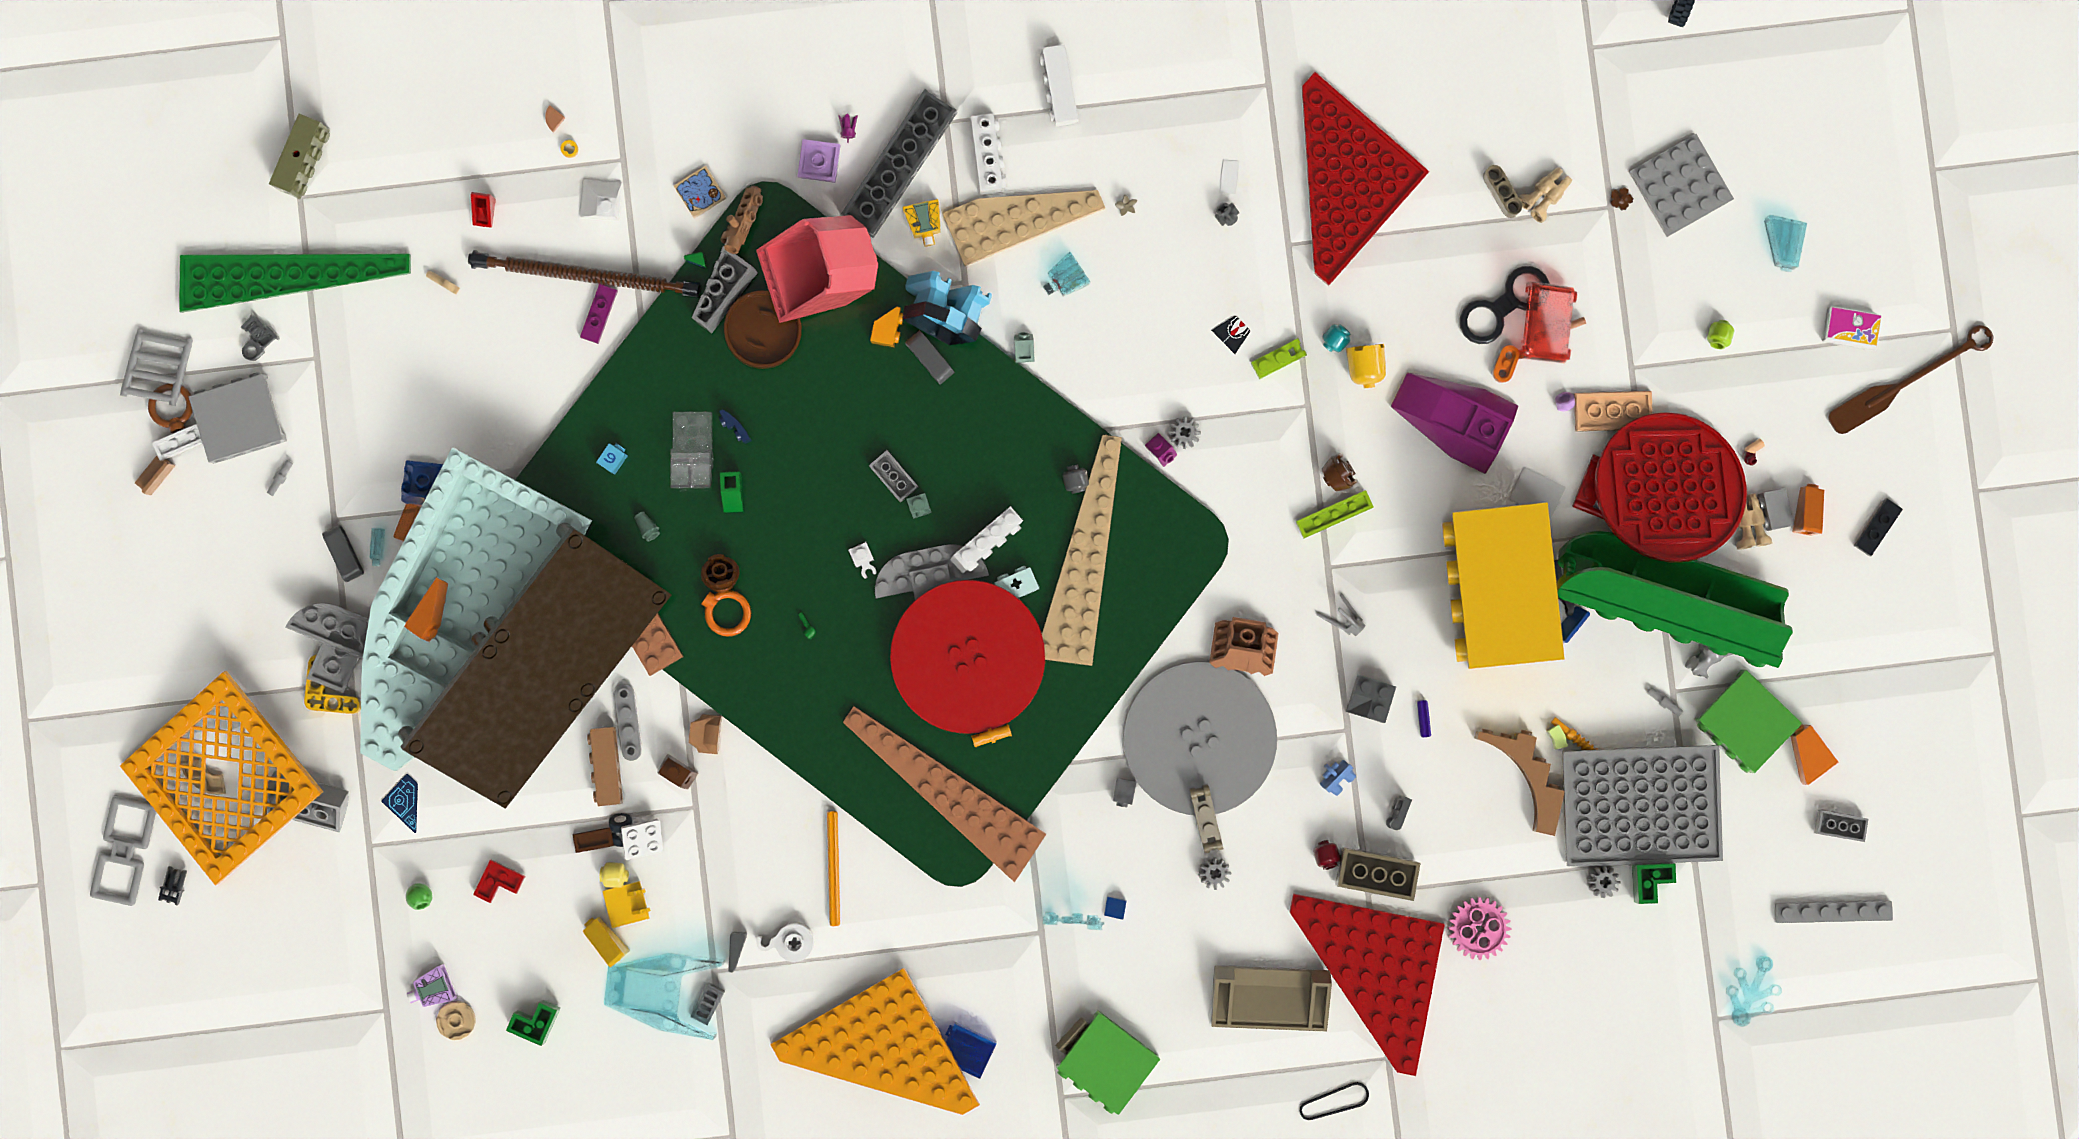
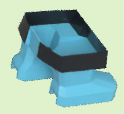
M937 271L908 276L905 285L906 290L916 296L914 304L904 306L902 320L948 345L970 343L977 340L982 329L978 325L982 308L990 304L991 293L982 295L981 287L976 285L949 290L952 283L951 279L947 278V281H942V277L939 276L940 272Z

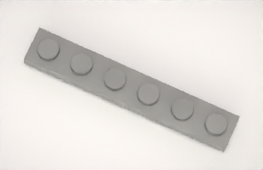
M1892 901L1775 903V923L1893 921Z

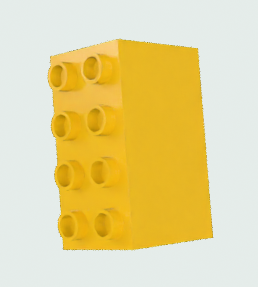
M1548 502L1453 512L1452 522H1442L1444 547L1455 546L1456 560L1446 561L1448 584H1459L1461 599L1450 601L1453 624L1463 623L1465 638L1454 639L1457 662L1467 661L1468 669L1565 660Z

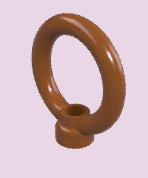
M163 384L153 392L163 394L164 392L172 391L173 384ZM182 385L180 393L186 400V409L180 417L170 420L161 418L156 411L157 400H148L150 417L159 426L169 428L170 433H176L185 429L184 423L189 420L193 413L188 397L192 395Z

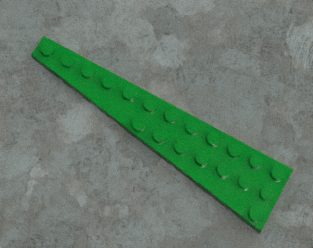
M180 255L179 312L185 313L411 274V255Z

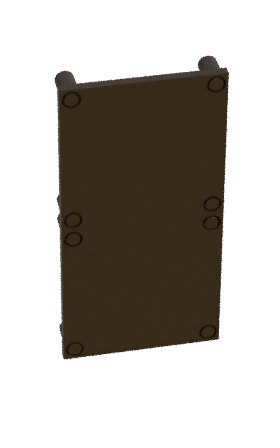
M565 522L559 524L556 529L557 535L561 538L559 543L498 620L494 616L485 619L483 626L488 634L485 635L483 632H477L472 636L471 642L476 650L414 729L410 726H404L398 733L399 738L403 742L400 746L403 751L504 809L512 802L671 596L667 590Z

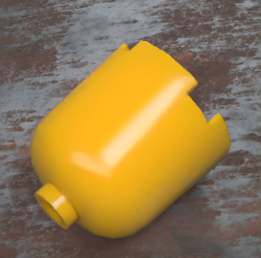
M1384 344L1346 348L1349 374L1355 384L1363 385V388H1373L1375 383L1381 382L1385 378Z

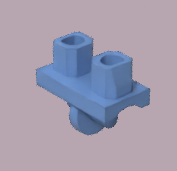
M1342 760L1339 764L1335 762L1331 767L1326 763L1324 767L1327 771L1322 775L1325 779L1320 785L1327 792L1338 796L1343 791L1339 783L1343 779L1350 783L1356 778L1352 770L1353 767L1345 760Z

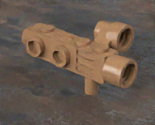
M756 186L746 188L735 216L729 215L727 217L730 225L723 232L720 240L725 244L724 249L729 253L737 254L752 223L756 219L757 210L762 205L763 196L760 194L761 189Z

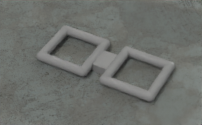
M119 796L112 797L103 840L114 844L111 854L102 852L98 856L90 891L92 898L128 906L135 905L144 862L132 858L135 848L147 849L149 846L156 811L150 803ZM118 805L148 811L142 841L112 835ZM106 861L135 867L129 897L99 891Z

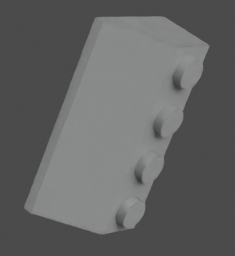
M274 771L272 777H277V771ZM268 781V790H276V781ZM281 782L280 791L289 792V783ZM317 783L324 792L292 820L340 833L348 807L349 791ZM268 793L267 803L276 804V794ZM280 795V802L283 801L287 796ZM267 807V813L274 809V807Z

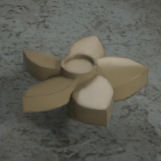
M1124 194L1123 201L1115 203V206L1120 209L1121 216H1124L1128 211L1135 213L1133 205L1138 200H1129L1128 196Z

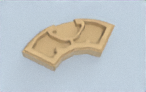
M201 759L193 760V766L201 767ZM189 761L181 762V764L189 765ZM181 768L185 777L188 778L189 769ZM206 769L205 793L215 795L226 794L223 775H215ZM193 770V779L201 780L200 770ZM193 783L196 788L200 789L201 784Z

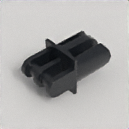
M168 866L163 886H160L161 890L158 901L165 900L166 903L170 904L173 902L176 906L179 905L182 893L185 891L183 890L187 870L181 871V869H174Z

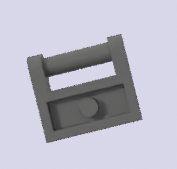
M1401 795L1399 799L1395 798L1392 809H1394L1393 815L1386 820L1388 828L1393 830H1400L1402 828L1412 799Z

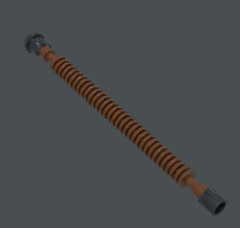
M473 250L468 256V264L471 265L472 269H488V267L496 268L498 266L505 267L506 272H520L521 274L549 276L550 278L554 276V278L559 277V279L578 280L580 282L588 281V283L593 282L594 284H607L609 286L617 285V287L622 285L624 288L627 286V288L646 289V291L651 290L653 292L655 290L660 292L661 290V293H665L667 289L674 290L675 293H682L683 296L697 298L700 294V282L677 281L672 283L667 282L666 278H657L656 276L647 277V275L642 276L641 274L637 276V274L632 275V273L613 272L612 270L608 272V270L603 271V269L598 270L597 268H584L582 266L574 267V265L569 267L568 264L545 263V261L511 258L507 256L506 260L497 259L495 256H489L487 253H480L477 250Z

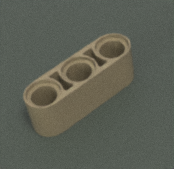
M1492 165L1483 174L1484 182L1503 214L1508 218H1514L1521 212L1522 202L1502 168L1498 165ZM1489 172H1496L1497 179L1490 178ZM1500 187L1506 189V196H1502L1499 193L1498 190ZM1508 204H1514L1517 211L1511 212L1508 209Z

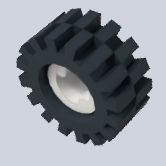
M1674 0L1668 17V23L1683 28L1688 21V17H1690L1695 0Z

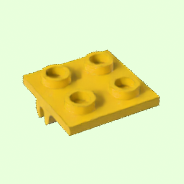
M640 881L623 885L621 888L602 891L612 928L650 919L648 912L651 910L650 907L647 908L644 897L646 890L645 888L642 889Z

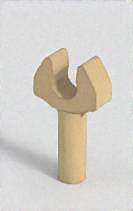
M430 270L426 274L427 278L454 294H457L460 289Z

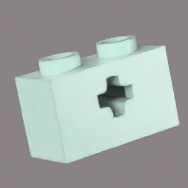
M1025 566L1016 569V574L1008 576V573L997 577L998 581L995 582V585L1006 589L1017 598L1039 589L1031 568L1026 569ZM1014 579L1022 582V584L1019 585V589H1016V587H1011V584H1013Z

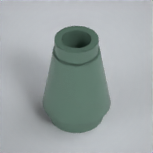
M640 512L634 517L642 538H645L646 541H651L660 534L658 531L659 527L645 512Z

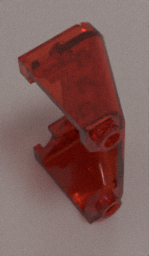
M1528 282L1526 283L1525 293L1530 297L1526 298L1523 340H1521V344L1524 345L1519 350V359L1565 364L1566 360H1570L1571 349H1568L1573 303L1577 301V291H1574V287Z

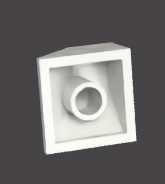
M584 179L580 217L619 221L622 183Z

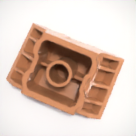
M1233 617L1232 621L1222 620L1216 622L1209 663L1215 668L1224 666L1228 671L1240 670L1250 674L1260 672L1263 676L1273 674L1279 633L1273 628L1266 627V622Z

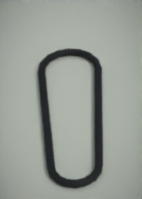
M1354 1082L1304 1102L1300 1106V1115L1303 1119L1309 1121L1361 1107L1369 1099V1090L1363 1083ZM1359 1085L1366 1091V1099L1361 1104L1310 1118L1305 1117L1302 1113L1305 1105L1351 1086Z

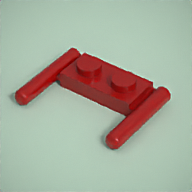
M1593 454L1572 507L1604 520L1600 510L1593 507L1596 502L1595 471L1600 457Z

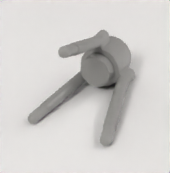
M1342 593L1340 594L1341 599L1353 614L1350 617L1342 608H1338V611L1348 620L1345 624L1347 627L1319 612L1316 613L1318 617L1342 629L1348 635L1352 633L1354 636H1357L1366 626L1362 622L1363 619L1356 613Z

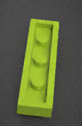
M1365 490L1296 521V524L1303 539L1370 510L1374 506Z

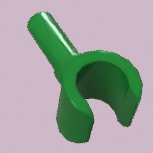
M801 612L798 615L806 627L803 634L807 638L812 639L816 635V630L808 623Z

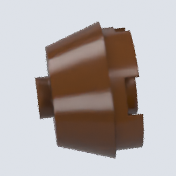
M1341 453L1336 456L1332 455L1322 467L1325 483L1336 492L1353 488V485L1358 483L1357 478H1353V475L1356 474L1348 460L1343 461L1341 459L1343 457Z
M723 554L709 557L701 570L703 583L718 593L731 590L739 577L737 563Z

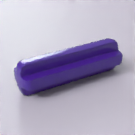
M1419 700L1417 701L1420 735L1422 738L1431 737L1428 701Z

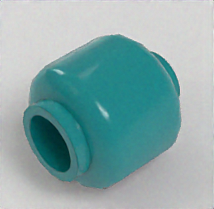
M1333 324L1322 336L1325 341L1323 346L1330 352L1333 350L1341 352L1350 343L1351 339L1349 336L1351 333L1342 324Z

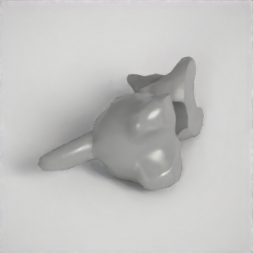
M1699 643L1700 653L1691 657L1686 662L1685 667L1687 669L1691 668L1695 676L1708 678L1707 670L1710 666L1720 662L1724 657L1733 654L1718 655L1710 651L1706 645Z

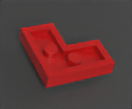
M490 860L473 895L488 903H492L499 887L518 894L526 876L494 860Z

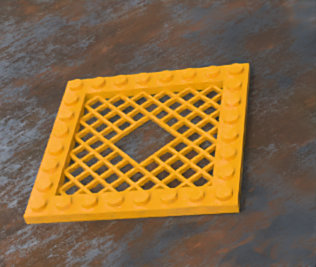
M227 671L222 672L120 765L122 770L215 886L221 883L324 792ZM220 706L228 707V717L220 716ZM216 707V715L208 714ZM207 718L215 719V728H207ZM201 719H203V727L195 726ZM220 719L228 720V730L220 729ZM232 721L241 722L240 732L232 731ZM194 729L202 730V740L194 739ZM190 730V739L182 738ZM207 731L215 732V742L207 741ZM219 733L227 734V744L219 743ZM232 735H240V745L232 744ZM244 736L253 737L252 747L244 746ZM181 741L189 742V752L181 751ZM177 742V750L169 749ZM194 743L202 744V754L194 753ZM206 745H214V755L206 754ZM219 746L227 747V757L219 756ZM231 748L240 749L239 759L231 758ZM244 750L252 751V760L244 759ZM257 751L265 752L264 762L256 761ZM169 753L177 754L176 763L168 762ZM164 754V762L156 761ZM181 755L189 756V765L181 764ZM193 756L202 757L201 767L193 766ZM206 758L239 762L238 799L205 794ZM244 763L252 764L251 774L243 773ZM156 765H164L163 775L156 774ZM256 765L264 766V775L256 774ZM168 766L176 767V777L168 776ZM269 767H277V777L268 776ZM181 768L189 769L188 778L180 777ZM193 770L201 771V780L193 779ZM243 776L251 777V787L243 786ZM157 778L163 779V785L159 782ZM256 778L264 779L263 789L255 788ZM168 780H176L175 790L167 789ZM268 780L276 781V790H268ZM180 781L188 782V792L180 791ZM281 782L289 783V792L280 791ZM193 783L201 784L200 793L192 792ZM243 790L251 791L250 800L242 799ZM255 791L263 792V802L255 801ZM169 793L175 794V800L171 797ZM268 793L276 794V804L267 803ZM180 795H188L187 805L179 804ZM280 795L287 796L283 801L280 802ZM192 796L200 797V807L192 806ZM205 798L213 799L212 808L204 807ZM217 800L225 801V810L217 809ZM230 801L238 802L237 812L229 811ZM242 803L250 804V814L242 813ZM255 805L263 806L262 815L254 814ZM267 807H274V809H272L267 814ZM181 808L187 809V815L183 812ZM192 810H200L199 820L191 819ZM204 811L212 812V822L204 821ZM217 813L225 814L224 823L216 822ZM229 815L237 816V825L229 824ZM242 816L250 817L249 827L241 826ZM254 818L261 819L254 825ZM193 823L199 824V831ZM204 825H212L211 835L203 834ZM216 826L224 827V837L216 836ZM229 828L237 829L236 838L228 837ZM241 830H247L248 832L241 837ZM205 838L211 839V846ZM216 840L224 841L223 850L215 849ZM228 841L235 842L231 847L228 848Z

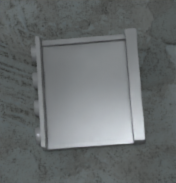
M257 372L250 374V378L244 380L242 378L233 379L231 384H217L212 386L213 389L197 390L194 392V395L188 396L209 463L216 464L287 442L286 435L281 431L266 379H268V376Z

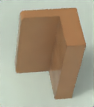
M156 456L134 484L142 489V493L152 496L175 465L168 459L160 461L158 456Z

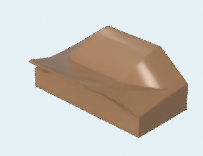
M702 714L699 719L691 722L689 744L697 748L698 753L718 754L722 716Z

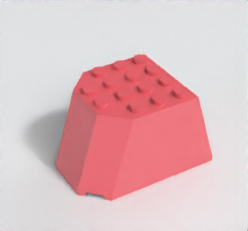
M851 215L802 219L756 250L779 323L846 306L875 288L878 262L871 244V237L868 234L867 228Z

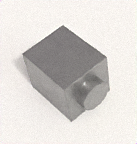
M1117 778L1113 801L1117 802L1116 806L1127 808L1128 804H1133L1136 781Z

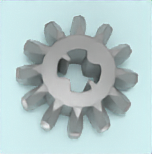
M1186 416L1183 417V423L1177 418L1175 420L1177 425H1170L1175 430L1168 432L1169 435H1175L1170 441L1178 440L1176 443L1177 448L1181 443H1183V449L1187 448V443L1191 448L1194 447L1192 440L1199 442V438L1194 435H1201V431H1195L1199 424L1192 426L1193 418L1187 423ZM1182 428L1184 430H1189V437H1186L1185 435H1180V433L1182 432Z
M1216 857L1212 858V864L1206 859L1205 862L1208 866L1200 865V868L1204 869L1205 872L1198 873L1199 876H1205L1200 880L1201 883L1208 881L1206 884L1208 889L1212 883L1214 890H1217L1218 883L1224 888L1225 886L1222 881L1230 882L1225 875L1232 874L1231 871H1225L1229 868V864L1222 866L1224 862L1222 858L1218 864ZM1216 868L1219 869V877L1211 878L1212 874L1210 871H1215Z
M1604 865L1601 867V870L1599 867L1594 868L1596 874L1589 872V875L1593 878L1587 879V883H1592L1588 889L1590 891L1595 890L1594 896L1600 894L1601 898H1605L1607 893L1609 897H1612L1613 893L1611 890L1618 892L1619 889L1615 887V884L1619 885L1621 881L1615 880L1619 877V874H1613L1614 868L1610 867L1607 870V867ZM1600 880H1607V883H1604V885L1600 884Z

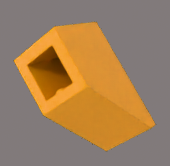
M901 307L894 308L874 322L871 343L894 347L895 343H899L900 332L897 330L898 325L903 323Z

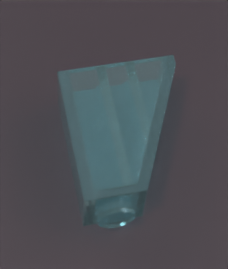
M1769 215L1765 218L1764 223L1774 266L1780 267L1781 271L1792 272V270L1799 267L1807 222Z

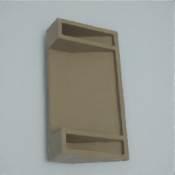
M1214 966L1211 1026L1327 1032L1332 989L1330 970Z

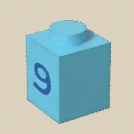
M609 443L596 463L611 473L616 474L628 456L624 453L626 449L617 443L614 446Z

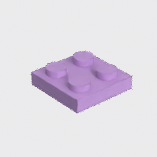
M802 139L797 177L836 183L841 145Z

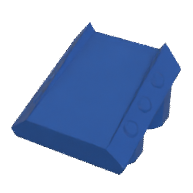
M406 460L401 486V501L406 504L423 505L443 464Z

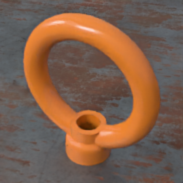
M729 590L724 593H716L715 595L709 592L702 602V605L705 606V620L708 626L719 635H737L750 622V605L746 598L738 592ZM721 599H735L743 608L742 621L734 628H722L713 619V608Z

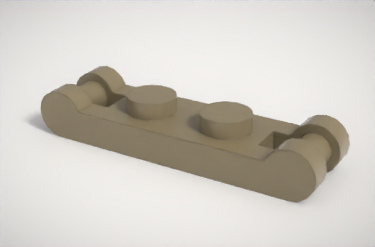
M1208 784L1202 785V788L1195 789V787L1190 788L1189 791L1204 853H1211L1210 851L1215 849L1218 851L1223 850ZM1198 796H1205V799L1198 800ZM1207 838H1215V842L1208 843Z

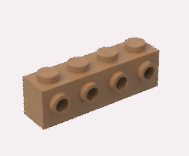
M616 727L590 729V733L587 734L588 745H591L592 753H589V760L594 768V772H591L592 783H595L596 791H593L594 803H597V807L623 804Z

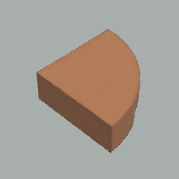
M550 105L547 108L545 115L546 123L554 133L565 117Z

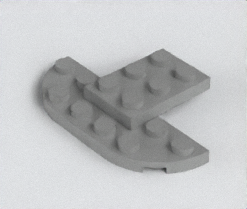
M954 544L942 545L900 554L888 561L877 577L875 596L880 598L913 591L916 600L922 594L938 585L956 580L988 576L989 574L982 559L977 561L979 565L971 572L967 570L962 574L950 559L964 546Z
M325 603L313 604L296 612L290 618L285 628L322 642L307 679L344 693L359 657L363 659L369 619L341 607Z

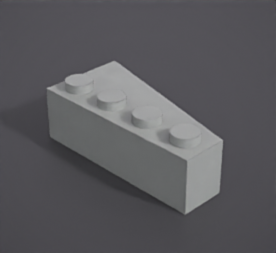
M723 246L721 255L714 265V271L707 281V287L704 294L701 295L692 318L712 334L758 272L736 254L727 252Z

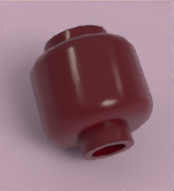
M1329 840L1319 842L1318 846L1313 850L1316 864L1318 867L1323 868V870L1337 867V863L1341 860L1337 845L1329 843Z

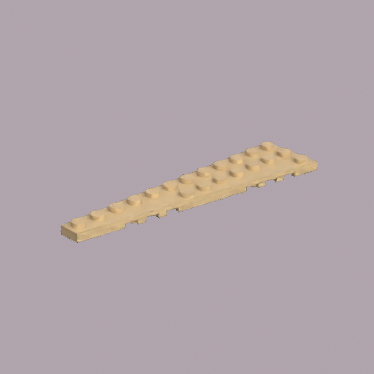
M1102 436L1089 478V485L1085 491L1042 633L1045 660L1092 666L1122 437Z

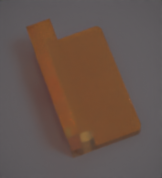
M415 504L405 505L394 532V538L404 542L421 509L420 506Z

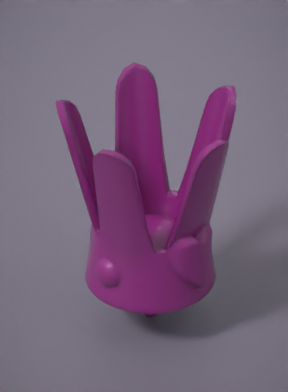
M849 114L842 117V120L840 115H838L841 125V138L847 139V143H849V139L856 138L855 127L858 115L853 117L851 127Z

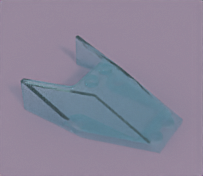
M666 953L615 964L611 968L608 966L604 1005L659 1031L714 1040L717 1037V1032L703 1031L679 1019L678 1006L681 980L683 975L721 967L725 964L726 959Z

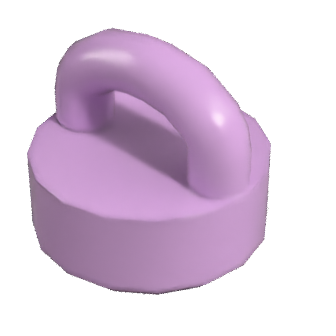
M1562 392L1555 398L1557 409L1561 412L1569 411L1575 406L1574 395L1570 392Z

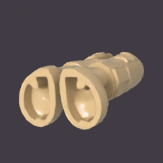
M1557 167L1549 175L1541 178L1535 184L1534 192L1519 196L1523 205L1522 208L1526 210L1531 209L1542 195L1544 196L1542 202L1531 211V216L1539 223H1543L1546 220V211L1549 205H1556L1572 182V179L1567 176L1560 181L1559 185L1554 183L1564 172L1560 167Z
M1755 493L1747 495L1749 509H1747L1746 504L1742 520L1738 528L1743 530V537L1736 544L1737 550L1754 546H1766L1773 543L1772 538L1765 533L1762 526L1765 523V517ZM1751 526L1755 528V532H1756V538H1755V539H1754L1753 534H1752Z

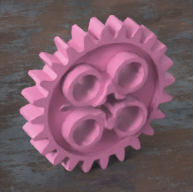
M1481 897L1477 898V902L1470 898V904L1463 901V908L1457 905L1456 907L1459 912H1452L1455 919L1448 920L1453 923V926L1448 927L1449 930L1453 931L1449 937L1455 938L1452 944H1459L1456 950L1461 951L1464 949V956L1470 953L1471 959H1474L1475 955H1477L1478 960L1482 959V955L1489 959V953L1497 956L1495 951L1497 949L1502 952L1501 944L1508 945L1504 939L1511 937L1506 934V931L1512 930V928L1506 926L1511 921L1504 919L1508 913H1501L1503 907L1498 906L1495 908L1496 901H1492L1489 904V898H1485L1484 902H1482ZM1475 910L1480 911V918L1478 920L1472 919V913ZM1488 913V918L1483 922L1485 915ZM1491 920H1496L1497 927L1494 930H1490L1488 927ZM1477 925L1483 928L1482 932L1476 929ZM1465 927L1471 929V933L1467 937L1462 935V930ZM1476 934L1474 942L1471 944L1470 941ZM1481 937H1486L1488 941L1484 947L1479 945Z

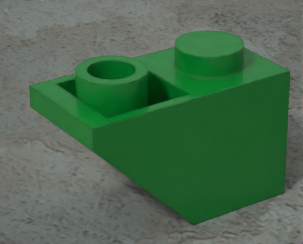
M720 473L724 513L743 512L742 473Z

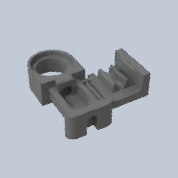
M254 315L241 326L243 330L249 331L252 334L250 336L252 339L242 348V355L247 360H258L266 353L264 349L275 339L280 340L279 336L270 327L264 326ZM248 348H256L257 353L254 357L247 355Z

